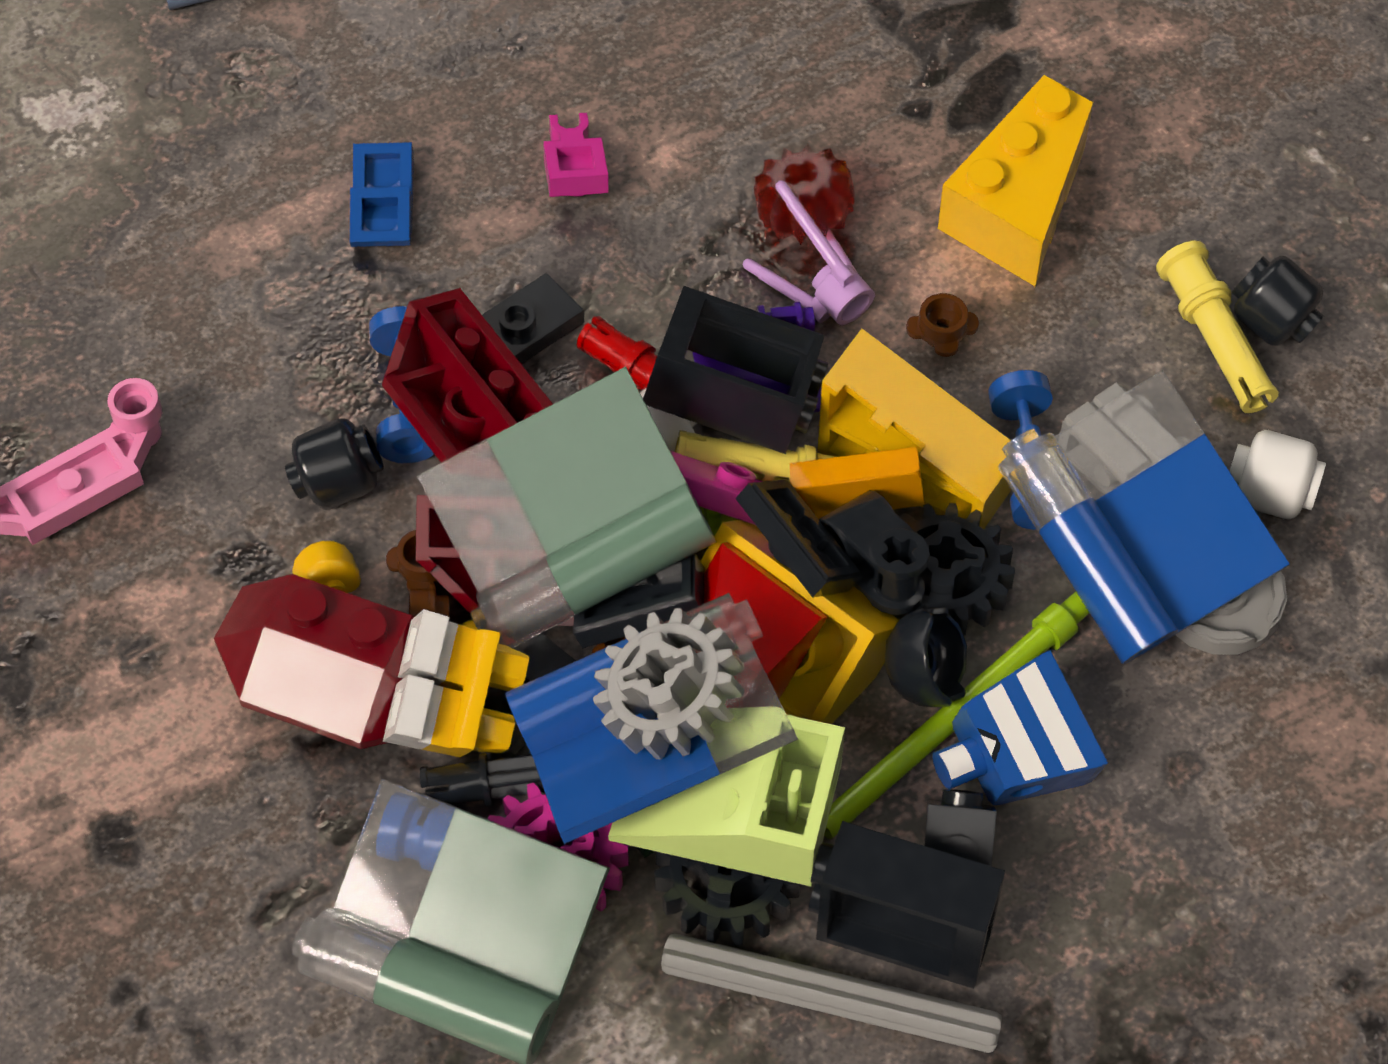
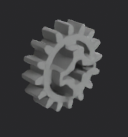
M682 608L674 609L669 623H664L655 612L649 613L647 629L640 633L634 627L626 626L623 630L628 643L623 648L608 645L605 649L606 654L614 661L612 667L595 671L594 678L606 689L593 697L594 704L605 714L601 722L633 753L638 754L645 747L655 759H663L669 744H672L682 756L689 755L691 749L690 739L698 734L703 740L711 743L715 739L713 730L710 727L715 719L731 722L734 717L725 706L726 700L741 697L744 693L743 687L733 677L745 669L744 663L733 651L736 645L721 627L716 628L705 614L700 613L691 620ZM641 713L646 719L636 715Z

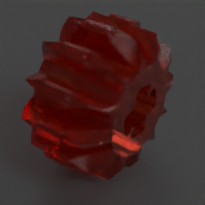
M809 144L801 152L792 153L784 148L781 160H764V170L761 174L755 176L754 195L756 207L763 227L772 228L778 240L794 235L801 245L808 237L775 188L776 183L780 180L788 184L825 237L827 236L828 228H845L847 214L854 211L853 204L856 200L851 171L847 168L846 161L837 160L831 148L824 149L818 153H814Z

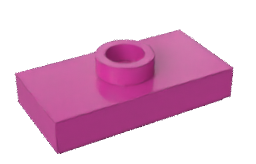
M671 451L700 507L755 524L735 498L748 483L764 481L757 480L756 475L752 471L735 463L721 462L718 467Z

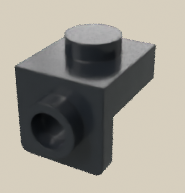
M943 789L942 800L927 799L924 846L992 866L997 814L995 807L982 805L983 793Z

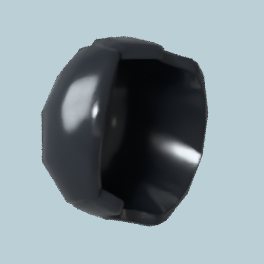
M945 607L919 609L902 617L886 640L885 667L891 686L903 699L923 707H950L953 701L964 698L966 690L960 683L966 671L967 643L958 622L949 616V611Z

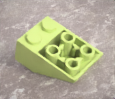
M778 712L733 714L734 717L731 722L715 719L710 725L715 739L711 743L707 741L706 743L720 775L613 822L608 835L609 841L811 887L814 863L823 841L842 765L845 727Z

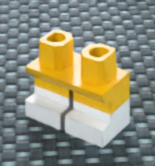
M423 609L410 623L398 677L403 679L396 683L383 742L460 758L473 750L503 753L510 747L515 718L510 714L484 708L488 686L510 691L523 685L530 659L529 656L509 646L498 644L500 632L472 629L450 622L448 616Z

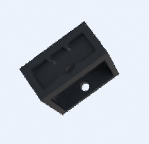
M683 286L657 355L643 400L649 407L786 454L794 430L803 434L807 433L818 402L817 395L829 364L818 359L825 335ZM687 350L789 386L788 393L784 394L685 359Z
M842 821L834 845L822 842L811 875V882L815 883L808 911L818 914L816 940L974 989L993 930L1005 870Z

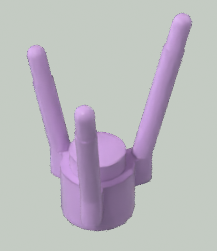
M783 180L778 181L775 185L776 190L828 265L823 267L812 281V286L816 289L815 297L807 294L752 259L748 258L743 261L744 269L793 301L800 302L801 306L813 307L814 317L819 323L825 322L830 316L839 325H846L856 320L872 304L875 297L874 291L857 273L831 230L827 227L820 230L788 184Z

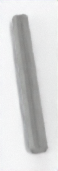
M676 933L669 935L662 953V971L669 975L986 1053L993 1052L998 1043L1002 1016L995 1011Z

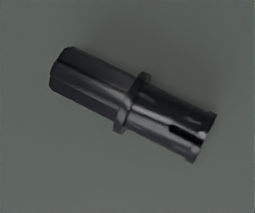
M487 753L479 754V761L436 767H420L421 788L449 785L425 789V793L422 794L423 804L429 808L438 807L441 804L453 805L483 800L486 807L493 806L494 799L505 798L507 795L512 797L527 795V784L535 783L541 793L545 792L531 754L489 759Z

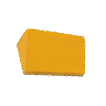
M917 447L790 463V483L818 519L869 490L876 491L882 495L891 505L892 509L925 505Z

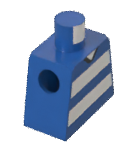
M1051 650L1042 653L964 704L952 721L953 730L959 742L940 749L932 755L936 773L948 790L978 778L988 801L992 805L1006 804L1086 785L1092 782L1108 764Z

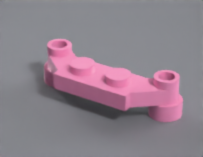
M130 378L119 382L111 389L108 395V407L113 420L108 429L0 486V535L27 536L31 544L34 545L142 486L144 483L140 470L151 446L156 444L161 437L159 420L162 414V407L154 385L141 378Z

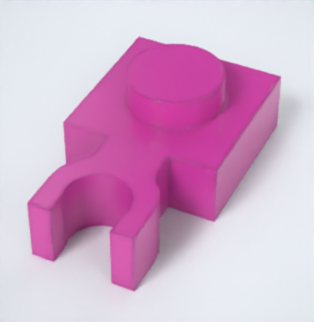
M579 113V126L575 128H564L559 125L557 114L549 115L551 141H543L544 165L549 196L578 197L587 194L608 193V169L602 137L589 138L587 113Z

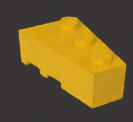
M1043 75L943 184L938 229L1036 287L1048 246L1052 242L1063 204L1067 200L1085 149L1093 102Z
M861 328L822 380L818 452L841 457L917 447L925 504L929 503L937 515H945L949 503H956L958 517L964 519L973 511L978 510L981 512L979 526L985 529L1016 484L1022 448Z

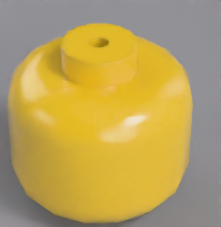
M319 541L312 543L304 548L294 560L293 574L343 592H352L361 583L359 569L352 553L345 545L338 542Z

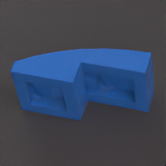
M412 142L353 144V187H350L351 247L411 245L414 178Z

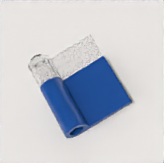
M1163 370L1055 436L1053 433L1039 436L1035 429H1031L1017 436L1002 448L1006 458L998 465L999 471L1122 664L1131 662L1289 566L1286 557Z
M728 593L685 612L691 620L700 613L705 614L716 628L721 627L736 645L733 651L744 663L745 668L742 672L733 676L743 687V696L727 699L725 706L734 715L732 721L726 722L715 719L710 725L715 739L708 743L699 734L691 738L689 755L682 756L672 744H669L663 759H655L645 747L638 754H635L604 726L601 720L605 714L594 704L593 697L606 690L594 678L595 671L611 668L614 662L606 654V648L505 693L519 730L534 759L556 826L564 844L798 740L753 647L752 641L763 637L747 599L734 604ZM622 640L611 646L623 648L628 643V640ZM641 713L636 715L646 719Z

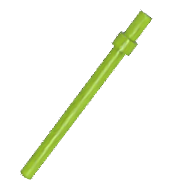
M1075 591L1060 605L1056 603L1050 604L1032 620V630L965 687L966 694L964 698L953 701L950 707L939 709L839 796L831 805L824 836L828 839L835 837L839 832L842 821L851 823L954 732L953 719L961 707L969 700L1042 653H1045L1049 648L1058 650L1078 632L1077 624L1089 614L1088 609Z

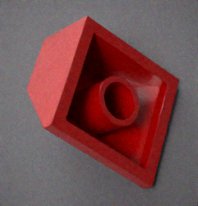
M729 542L721 543L704 573V614L716 628L721 627L736 645L733 651L744 663L745 669L733 676L743 687L744 693L741 697L726 700L725 706L732 714L771 713L828 616Z

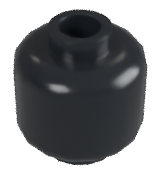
M1263 256L1231 292L1238 298L1234 305L1236 317L1271 346L1283 344L1290 336L1298 343H1301L1324 317L1316 309L1323 298L1322 286L1286 256L1276 257L1271 262Z
M345 418L335 419L297 436L292 443L293 462L285 465L287 478L297 497L302 499L309 496L317 506L324 510L333 509L374 490L377 485V472L384 469L382 457L379 451H377V445L368 428L364 424L356 427Z

